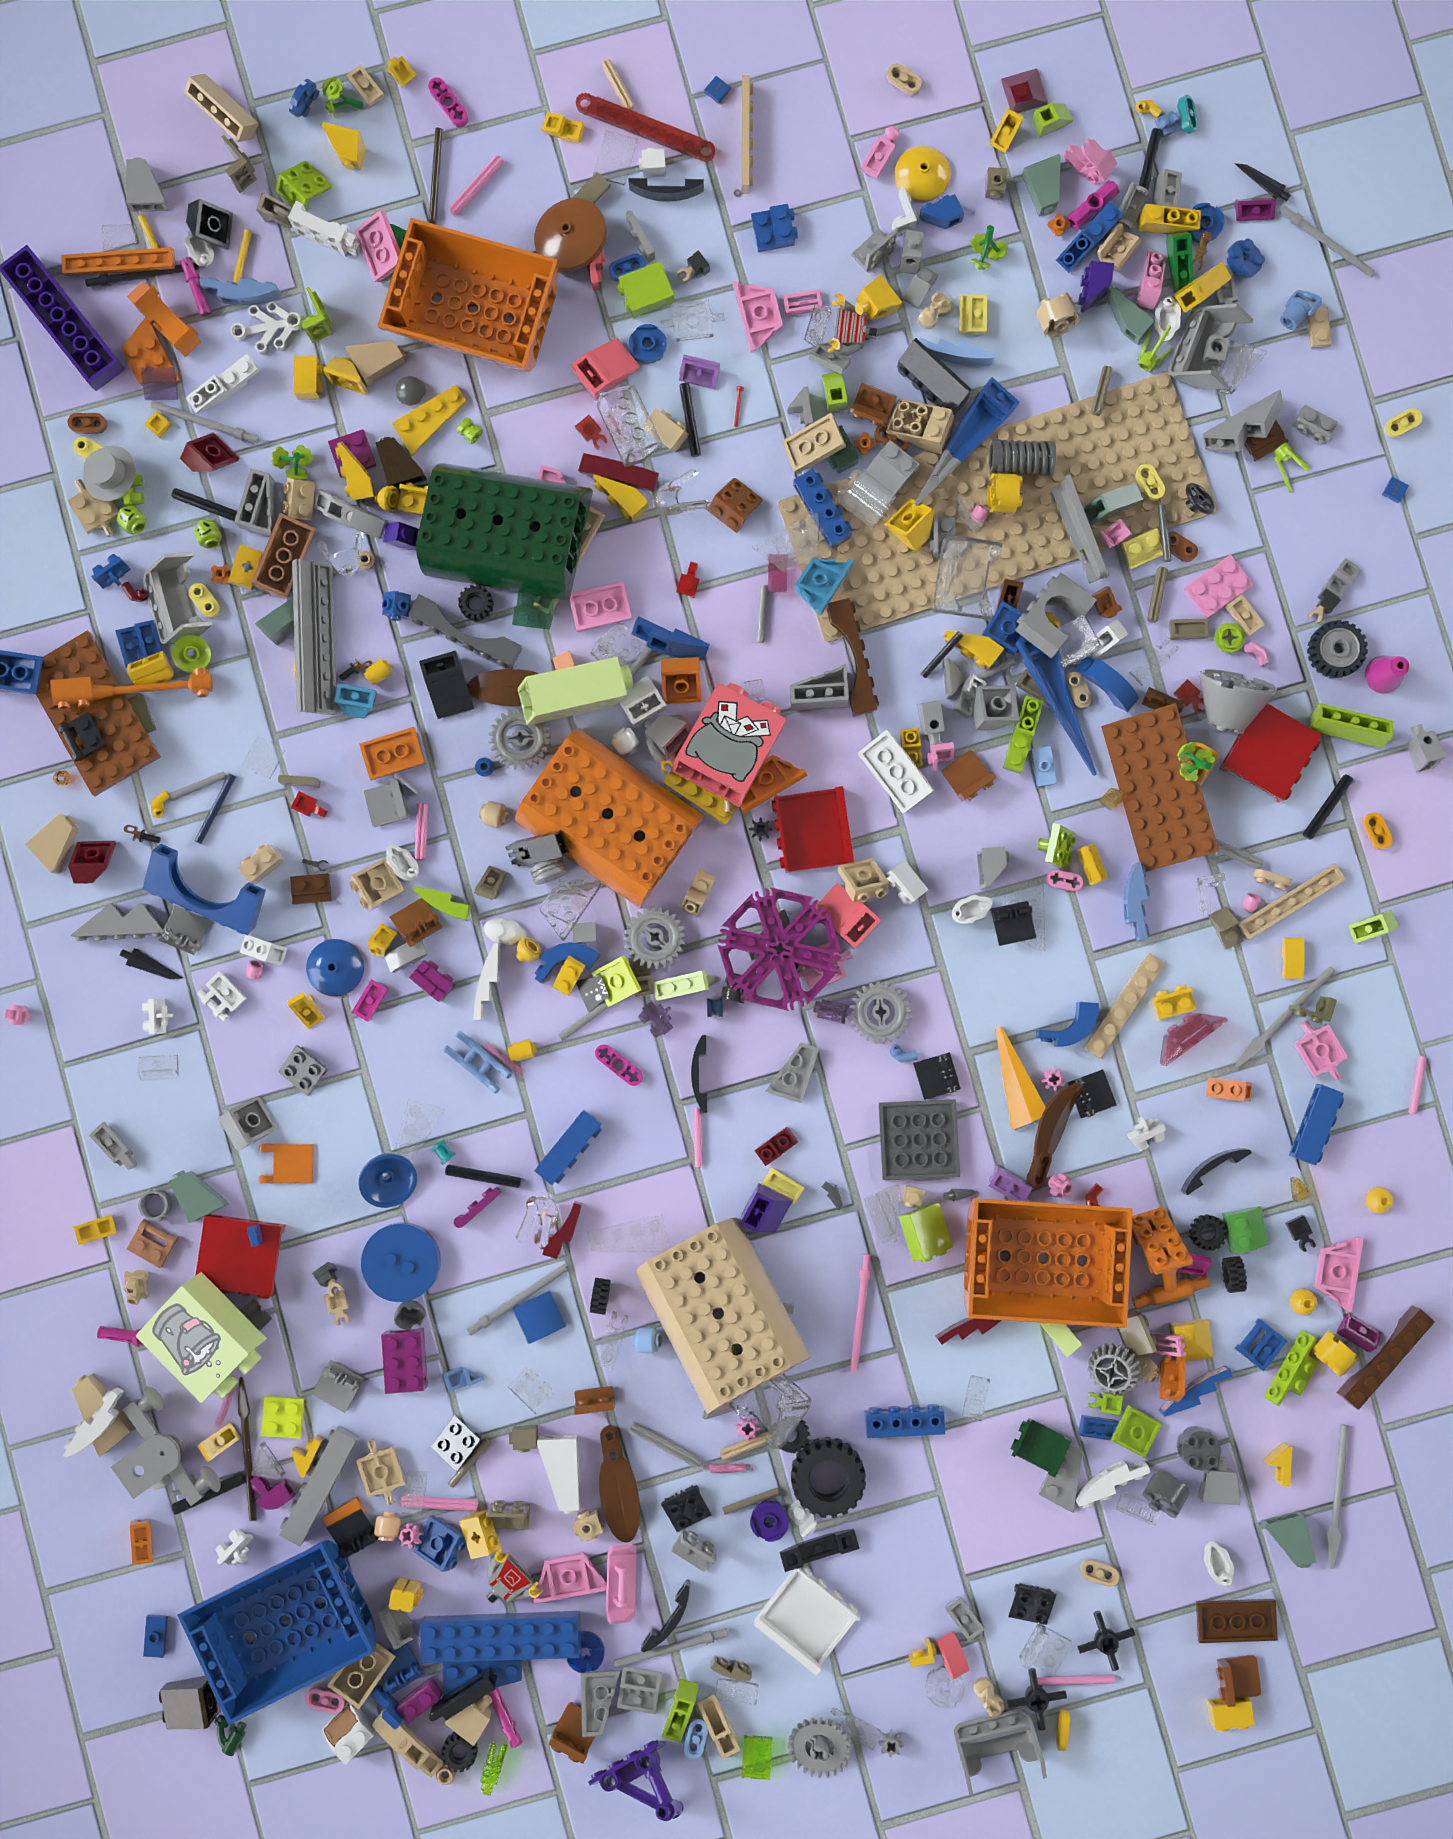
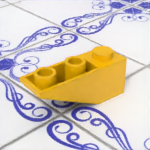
M1146 204L1139 213L1138 232L1159 234L1199 230L1201 210Z
M1222 261L1172 296L1179 304L1181 311L1186 313L1223 286L1232 277Z
M343 442L337 443L338 447H335L337 458H341L343 466H340L342 477L346 478L347 481L345 486L347 497H351V501L374 497L375 490L371 475Z
M598 475L593 476L594 487L600 493L603 491L607 495L606 499L612 506L617 505L621 509L619 512L626 520L629 518L634 522L649 508V502L636 488Z
M946 630L943 635L945 642L948 643L957 632ZM962 633L964 637L955 645L960 649V653L967 658L971 657L974 659L975 664L979 668L989 670L1004 648L990 637Z

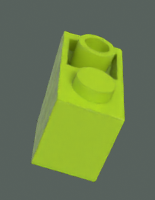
M1051 102L1035 110L1031 122L1040 138L1073 122V118L1065 104Z
M837 372L822 374L821 378L827 412L845 410L848 401L841 374Z

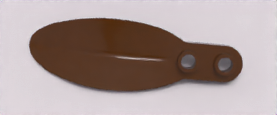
M522 669L493 670L472 678L468 682L470 695L480 701L500 706L521 707L518 687L525 677L539 673Z
M1074 1083L1060 1091L1050 1101L1041 1116L1035 1137L1034 1156L1026 1176V1182L1034 1189L1041 1188L1045 1182L1051 1165L1052 1155L1060 1142L1074 1104L1083 1089V1084Z
M607 1425L600 1433L603 1462L599 1475L601 1507L613 1535L619 1541L627 1543L634 1539L638 1531L640 1516L638 1488L633 1471L623 1456L620 1432L616 1426ZM608 1432L613 1433L612 1439L606 1437ZM611 1452L616 1453L617 1457L615 1459L609 1457Z

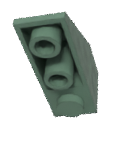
M1110 285L1106 297L1119 328L1126 337L1137 344L1155 320L1152 319L1148 312L1142 311L1135 301L1126 298L1119 288H1114Z

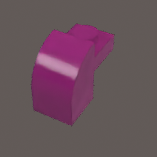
M260 1472L250 1480L254 1492L260 1494V1497L255 1501L256 1504L267 1510L280 1508L296 1495L286 1479L272 1487L263 1473Z

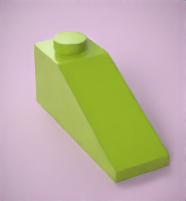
M680 1678L662 1733L663 1738L678 1743L681 1742L695 1705L699 1684Z

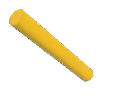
M144 214L139 215L138 219L151 249L159 248Z
M248 229L244 231L233 282L239 284V280L242 278L252 231Z

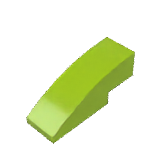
M414 886L413 890L431 906L455 918L465 921L469 920L471 906L453 902V894Z

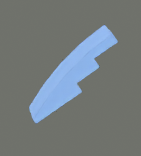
M921 337L919 338V341L941 360L968 365H991L995 357L994 354L964 340H960L957 346L941 338L938 345Z

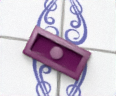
M1236 199V221L1274 219L1276 199Z
M1350 1313L1345 1315L1336 1332L1367 1352L1377 1349L1381 1337L1380 1331Z

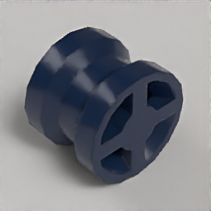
M707 998V1017H712L713 1015L723 1017L722 998L717 1000Z

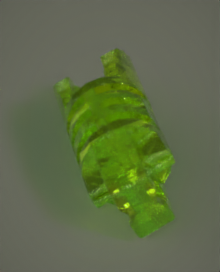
M490 1743L480 1779L483 1795L491 1796L494 1784L497 1785L508 1747L507 1744H501L497 1756L495 1755L496 1743Z

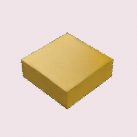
M156 410L144 425L161 438L172 426V423Z

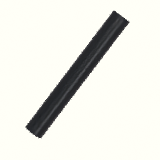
M958 631L920 674L927 678L964 635Z

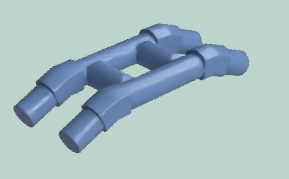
M459 1030L455 1036L471 1048L468 1054L463 1057L448 1045L445 1046L443 1051L480 1080L494 1094L498 1093L500 1088L485 1074L492 1066L507 1079L512 1076V1072L472 1038ZM477 1054L486 1060L479 1070L470 1063Z

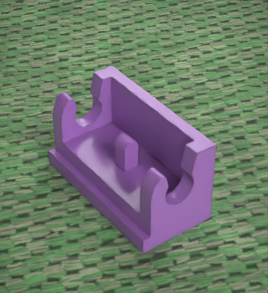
M684 354L679 372V381L716 389L720 373V363Z
M997 1164L993 1176L989 1178L988 1186L1014 1201H1025L1032 1190V1186L1022 1177Z

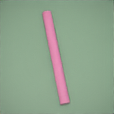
M1114 1675L1037 1677L1039 1686L1115 1683Z

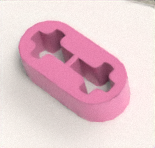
M1053 870L1046 876L1047 884L1053 888L1075 892L1083 886L1081 876L1074 873ZM1057 874V878L1063 879V881H1057L1054 884L1050 876ZM1076 878L1078 885L1072 888V884L1066 883V880L1070 881Z

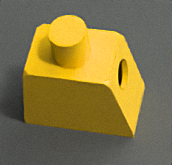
M881 274L861 291L856 299L855 310L859 315L865 313L873 321L895 314L903 302Z

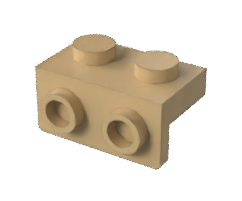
M1118 223L1111 230L1105 242L1099 246L1097 251L1099 261L1114 263V269L1119 271L1140 244V237L1124 231L1123 224Z
M287 478L284 483L285 501L282 503L284 515L295 519L312 520L315 482Z

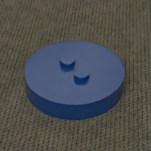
M406 1222L387 1225L374 1233L367 1241L361 1256V1271L367 1286L377 1296L391 1302L411 1301L420 1297L434 1284L441 1266L439 1247L432 1235L424 1228Z

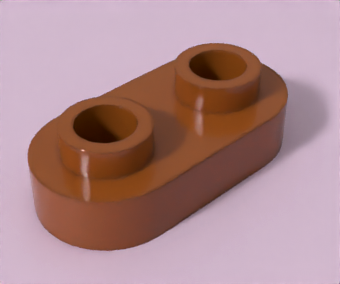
M73 413L67 421L68 427L77 434H100L108 426L107 420L99 413ZM79 422H82V425L80 427H77V424ZM98 422H101V425L99 427H96V424Z
M889 424L877 426L874 431V438L878 443L885 446L891 440L904 452L909 448L910 442H905L892 434L886 433ZM880 433H885L886 437H882ZM897 441L902 442L903 446H899Z
M1168 532L1169 542L1170 538L1175 540L1174 544L1170 542L1171 554L1181 561H1192L1198 554L1197 546L1177 532ZM1186 548L1191 550L1190 554L1186 552Z

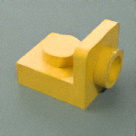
M402 55L398 59L394 56L387 63L389 67L385 70L387 73L390 72L402 88L417 75Z
M381 923L368 940V949L372 954L384 958L387 949L398 933Z
M929 1637L925 1638L927 1650L915 1649L912 1653L908 1654L912 1668L935 1663L933 1656L937 1655L935 1645L930 1643Z

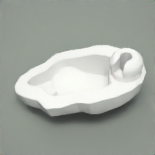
M189 229L185 238L189 257L201 267L209 266L214 258L211 244L194 237Z
M1170 296L1166 297L1157 306L1154 329L1159 333L1160 337L1168 325H1171V329L1164 339L1166 342L1173 338L1174 334L1179 330L1181 323L1180 306Z
M389 845L386 849L387 863L393 869L394 874L406 881L416 879L419 873L417 861L407 849H402L396 845Z
M975 894L962 899L954 906L951 913L952 918L960 924L974 923L976 920L986 917L988 910L992 906V900Z
M494 918L486 922L483 927L486 936L490 940L509 946L519 942L522 937H527L526 931L514 920Z
M1213 1541L1207 1542L1203 1560L1208 1568V1574L1219 1585L1230 1586L1233 1582L1234 1566L1227 1550L1221 1548Z

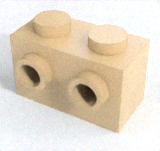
M655 408L642 427L676 453L689 435L684 431L686 427L678 420L676 423L670 420L672 416L664 409L660 412Z
M263 844L256 849L257 853L252 857L245 858L238 868L252 884L256 885L285 861L275 847L270 844Z

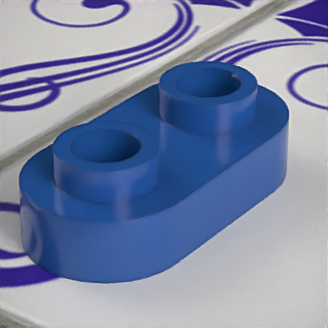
M631 254L613 261L609 266L610 277L614 281L619 282L618 277L645 267V259L640 254ZM639 264V267L634 268L633 265ZM618 270L622 271L619 275L615 273Z

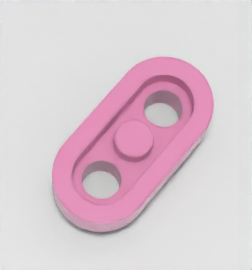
M319 1686L312 1687L305 1697L306 1704L311 1709L332 1714L339 1713L346 1703V1700L332 1689ZM314 1694H318L320 1698L316 1699ZM337 1698L339 1703H334L333 1699Z

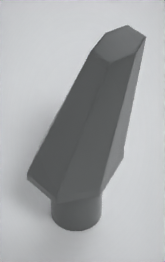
M825 1181L821 1187L828 1192L827 1197L840 1210L843 1203L837 1185L833 1187Z
M951 1189L943 1194V1198L945 1200L957 1201L975 1195V1191L972 1189Z

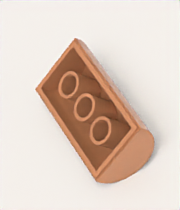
M280 513L251 584L271 595L288 599L293 587L292 561L304 559L316 528Z

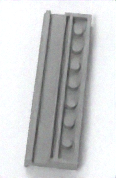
M295 559L292 561L296 711L336 715L337 704L334 702L336 696L333 564Z

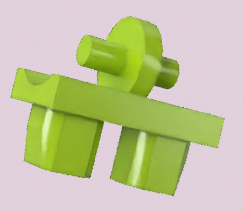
M135 473L130 489L118 498V500H124L125 505L135 506L144 503V494L142 492H135V486L144 485V479L141 474Z

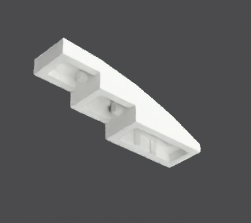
M499 943L493 944L485 961L478 982L473 1020H483L484 1001H491L492 982H500Z

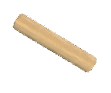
M610 59L603 61L602 68L625 111L633 110L634 103Z
M768 1430L756 1435V1438L751 1437L747 1441L743 1440L721 1449L720 1455L722 1459L727 1460L775 1441L772 1436H775L772 1433L773 1430Z

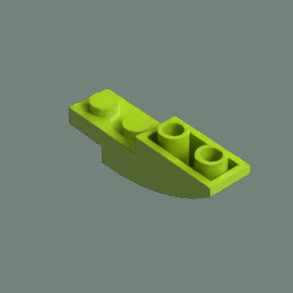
M1025 696L1019 712L1020 721L1015 724L1003 769L1018 774L1022 773L1044 701Z

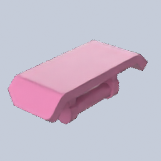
M632 1544L612 1546L608 1551L606 1614L609 1624L630 1622L635 1616L637 1546Z

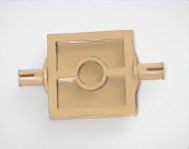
M81 479L78 482L75 481L74 484L80 492L68 499L67 502L85 531L90 534L95 530L103 528L107 537H112L115 533L110 524L117 518L119 513L112 500L102 501L96 499L87 491Z
M375 1438L367 1441L370 1453L356 1459L367 1497L384 1494L387 1505L394 1504L392 1491L406 1484L395 1447L377 1449Z

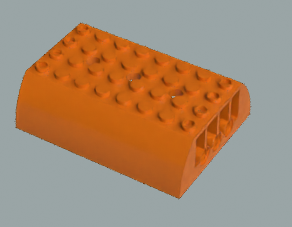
M410 218L377 326L383 331L530 372L535 367L557 295L558 260ZM435 295L442 296V300L440 302L436 303L432 301ZM471 305L478 306V310L475 313L468 311ZM508 315H512L514 317V321L512 323H506L504 321L505 317Z
M579 728L564 740L525 795L516 812L515 822L535 836L561 830L569 850L565 857L640 909L702 822L705 815ZM572 788H581V795L573 797L571 795ZM605 809L613 811L611 819L603 818L602 813ZM637 831L645 833V839L641 842L634 839Z
M973 1198L967 1215L963 1288L967 1317L1127 1328L1133 1208ZM1003 1250H1008L1010 1253V1257L1006 1261L1001 1260L999 1257L1000 1252ZM1047 1253L1048 1261L1040 1263L1038 1260L1039 1254ZM1080 1255L1087 1257L1085 1265H1078L1077 1258Z

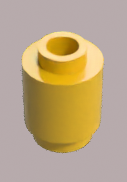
M380 658L369 666L363 674L372 685H375L391 675L392 672L390 670L393 667L386 659L382 661Z
M530 1039L512 1043L511 1046H508L509 1057L511 1061L516 1060V1062L534 1058V1053H537L535 1041L531 1042Z

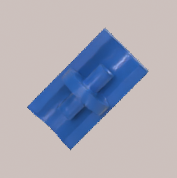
M115 554L108 557L107 561L109 564L105 567L96 565L92 568L93 575L91 577L102 589L113 583L120 586L122 583L119 579L131 570Z

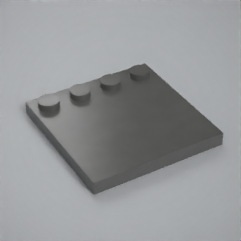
M956 1099L878 1103L883 1180L960 1177Z

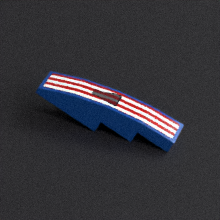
M1222 1366L1195 1379L1185 1386V1395L1179 1402L1168 1400L1159 1408V1412L1166 1417L1200 1405L1199 1396L1217 1390L1215 1382L1233 1377L1231 1369L1227 1366Z

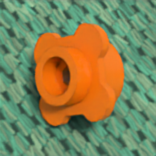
M1056 214L1055 218L1048 222V228L1056 236H1061L1065 229L1070 228V222L1066 221L1062 214Z
M864 432L859 439L854 440L853 444L862 455H867L871 448H875L876 441L872 440L867 432Z
M213 565L211 567L212 583L227 584L230 576L229 566L217 567Z

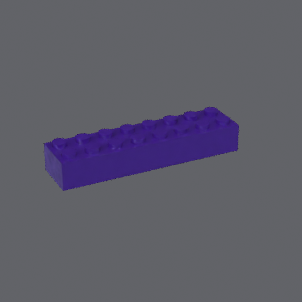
M27 244L0 264L2 275L95 391H98L126 369Z

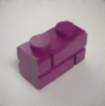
M423 960L410 975L409 979L441 1003L454 988L455 984L452 982L454 978L446 972L444 974L437 970L439 966L432 960L429 962Z
M431 1677L400 1700L396 1709L404 1721L409 1724L441 1699L443 1692Z

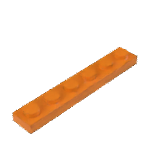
M172 247L61 255L62 274L64 276L175 269V252Z

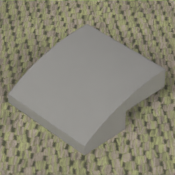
M623 1666L617 1708L656 1714L662 1672Z

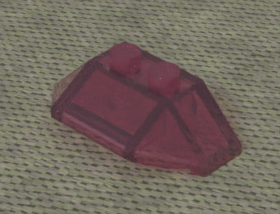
M1201 1013L1187 1014L1182 1018V1023L1178 1026L1174 1024L1166 1030L1168 1033L1163 1036L1160 1064L1162 1066L1169 1065L1226 1023L1228 1019L1226 1017Z

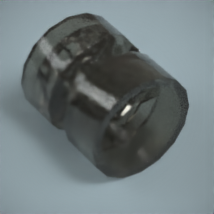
M726 975L725 982L727 986L722 988L720 997L744 1004L745 998H740L744 993L743 989L738 988L734 992L733 988L738 984L736 982L730 988Z
M255 1298L239 1310L259 1331L273 1319L266 1311H261V1305Z

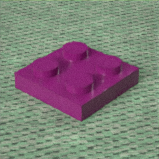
M364 429L328 441L341 478L343 477L340 466L343 465L341 458H337L335 450L339 442H343L366 470L377 466Z

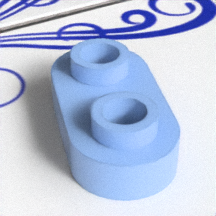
M702 1717L693 1718L688 1726L684 1742V1753L690 1759L699 1758L704 1750L708 1728ZM700 1724L702 1728L696 1729L695 1726ZM696 1744L697 1747L695 1749H692L690 1745Z

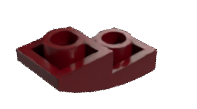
M787 1126L754 1151L763 1164L767 1166L799 1141Z

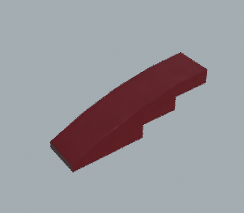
M583 453L578 469L581 474L598 475L636 489L652 492L655 490L659 476L658 472L587 453Z
M967 1317L935 1336L943 1345L956 1334L963 1340L978 1329L983 1335L1002 1320Z

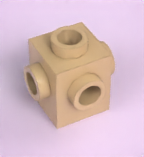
M598 1509L591 1512L585 1510L577 1514L578 1517L575 1518L572 1526L575 1535L579 1536L581 1541L585 1539L586 1541L594 1540L598 1537V1534L603 1533L604 1525Z

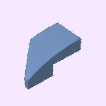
M463 1367L442 1373L448 1392L484 1380L482 1376Z

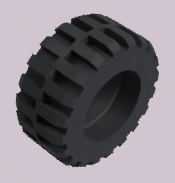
M825 1437L824 1440H819V1438L813 1439V1443H806L807 1447L801 1452H797L796 1459L792 1462V1489L796 1499L800 1501V1505L804 1509L807 1508L809 1513L813 1515L816 1513L820 1514L821 1518H826V1515L837 1518V1514H847L848 1509H854L857 1506V1501L862 1499L863 1490L866 1488L865 1469L856 1450L852 1449L850 1444L843 1443L838 1438L832 1440L831 1437ZM826 1460L840 1463L847 1475L844 1486L832 1494L820 1493L810 1483V1473L813 1467Z

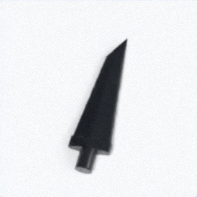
M1234 163L1274 199L1280 197L1287 202L1291 194L1284 190L1286 188L1284 184L1247 164Z
M134 948L132 953L124 949L120 952L121 957L128 959L126 965L129 967H134L170 980L184 978Z

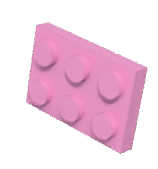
M380 210L355 229L374 282H381L394 272L400 254V249L385 211Z
M1230 554L1186 586L1184 591L1207 619L1250 588L1253 583Z
M624 581L571 593L570 604L577 632L632 620Z

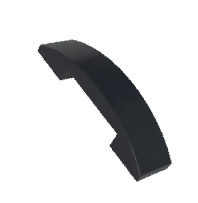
M628 178L630 191L641 197L656 201H680L704 192V179H685V186H648L647 178Z
M702 1035L696 1045L692 1058L691 1081L696 1101L702 1112L707 1113V1093H699V1054H706V1035Z
M1245 1148L1231 1149L1206 1159L1188 1176L1181 1188V1192L1189 1195L1204 1185L1200 1177L1228 1159L1232 1163H1238L1252 1153L1251 1150Z
M848 1529L803 1541L779 1553L784 1571L788 1572L804 1567L803 1564L838 1553L842 1555L860 1548L855 1530Z
M686 1579L675 1595V1602L678 1603V1606L660 1632L652 1628L642 1642V1652L649 1651L662 1643L680 1622L689 1598V1580Z

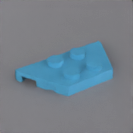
M811 559L795 583L794 590L821 616L853 567L854 561L848 559L847 563L836 562V559Z

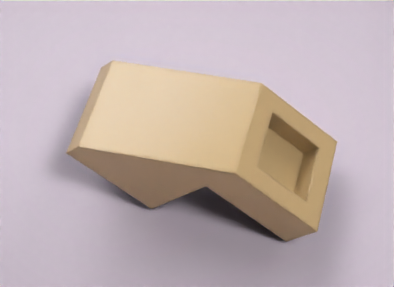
M699 869L680 908L698 916L716 877Z

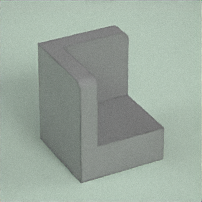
M596 922L572 924L573 943L595 942L597 940Z

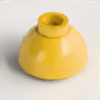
M386 486L379 492H376L374 500L384 511L390 513L396 511L400 494L395 486Z
M521 938L517 946V959L520 962L538 960L542 956L539 944L532 938Z
M1374 1187L1366 1195V1205L1370 1211L1383 1214L1392 1208L1393 1196L1384 1187Z
M1300 1288L1292 1293L1290 1306L1298 1315H1310L1317 1308V1298L1311 1290Z

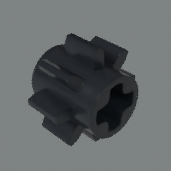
M760 817L757 823L752 820L754 828L750 827L749 831H753L754 834L751 838L753 839L757 836L759 837V842H761L764 836L769 839L767 831L773 830L767 826L770 821L763 822L762 817ZM756 826H759V827L764 826V827H765V828H764V832H765V833H762V832L757 833V832H756V831H757V827H756Z

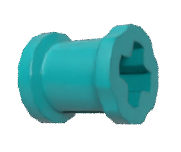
M444 1139L431 1149V1152H435L440 1158L442 1165L456 1155L455 1152L448 1148Z

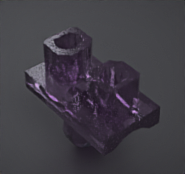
M821 999V1002H815L813 1012L818 1013V1018L845 1024V1017L848 1015L846 1011L849 1009V1005Z
M651 1001L642 1008L643 1011L638 1016L644 1024L650 1019L654 1022L655 1026L650 1029V1032L655 1038L662 1034L665 1035L674 1028L669 1022L672 1019L668 1014L671 1010L670 1006L664 1009L661 1004L656 1006Z

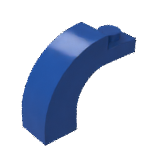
M1086 655L1074 669L1083 678L1100 687L1108 695L1113 705L1126 712L1139 700L1138 694L1129 682L1116 670L1098 658L1094 660Z
M569 942L556 945L539 958L545 962V965L541 964L534 973L537 976L534 979L543 984L553 968L560 962L566 961L569 955L586 965L585 968L590 970L600 957V954L580 943Z
M1076 1002L1075 1018L1068 1028L1061 1031L1036 1030L1035 1037L1041 1038V1042H1052V1039H1054V1046L1056 1047L1078 1043L1095 1026L1099 1003Z

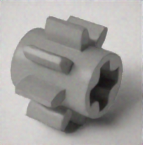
M892 1729L886 1734L882 1732L883 1740H878L879 1745L883 1746L881 1748L882 1754L887 1753L890 1758L894 1754L900 1755L899 1747H904L903 1742L899 1741L901 1739L900 1733L895 1735Z

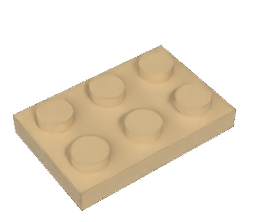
M832 413L782 441L793 471L796 474L846 447Z

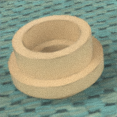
M361 551L356 556V564L359 568L368 570L374 566L375 557L369 551ZM368 557V561L363 563L362 558Z
M443 1764L436 1772V1780L441 1785H449L455 1779L456 1772H453V1768L448 1770L447 1764L445 1766ZM447 1771L449 1776H444L442 1772Z

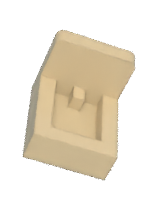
M1146 1354L1135 1356L1134 1359L1139 1360L1138 1366L1141 1367L1140 1374L1142 1380L1148 1383L1157 1379L1160 1370Z

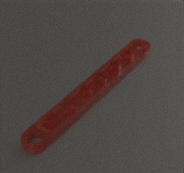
M586 92L576 97V108L584 115L703 162H709L715 157L714 144L701 139V137ZM588 100L590 104L585 108L580 105V102ZM705 147L711 150V153L707 156L701 152Z

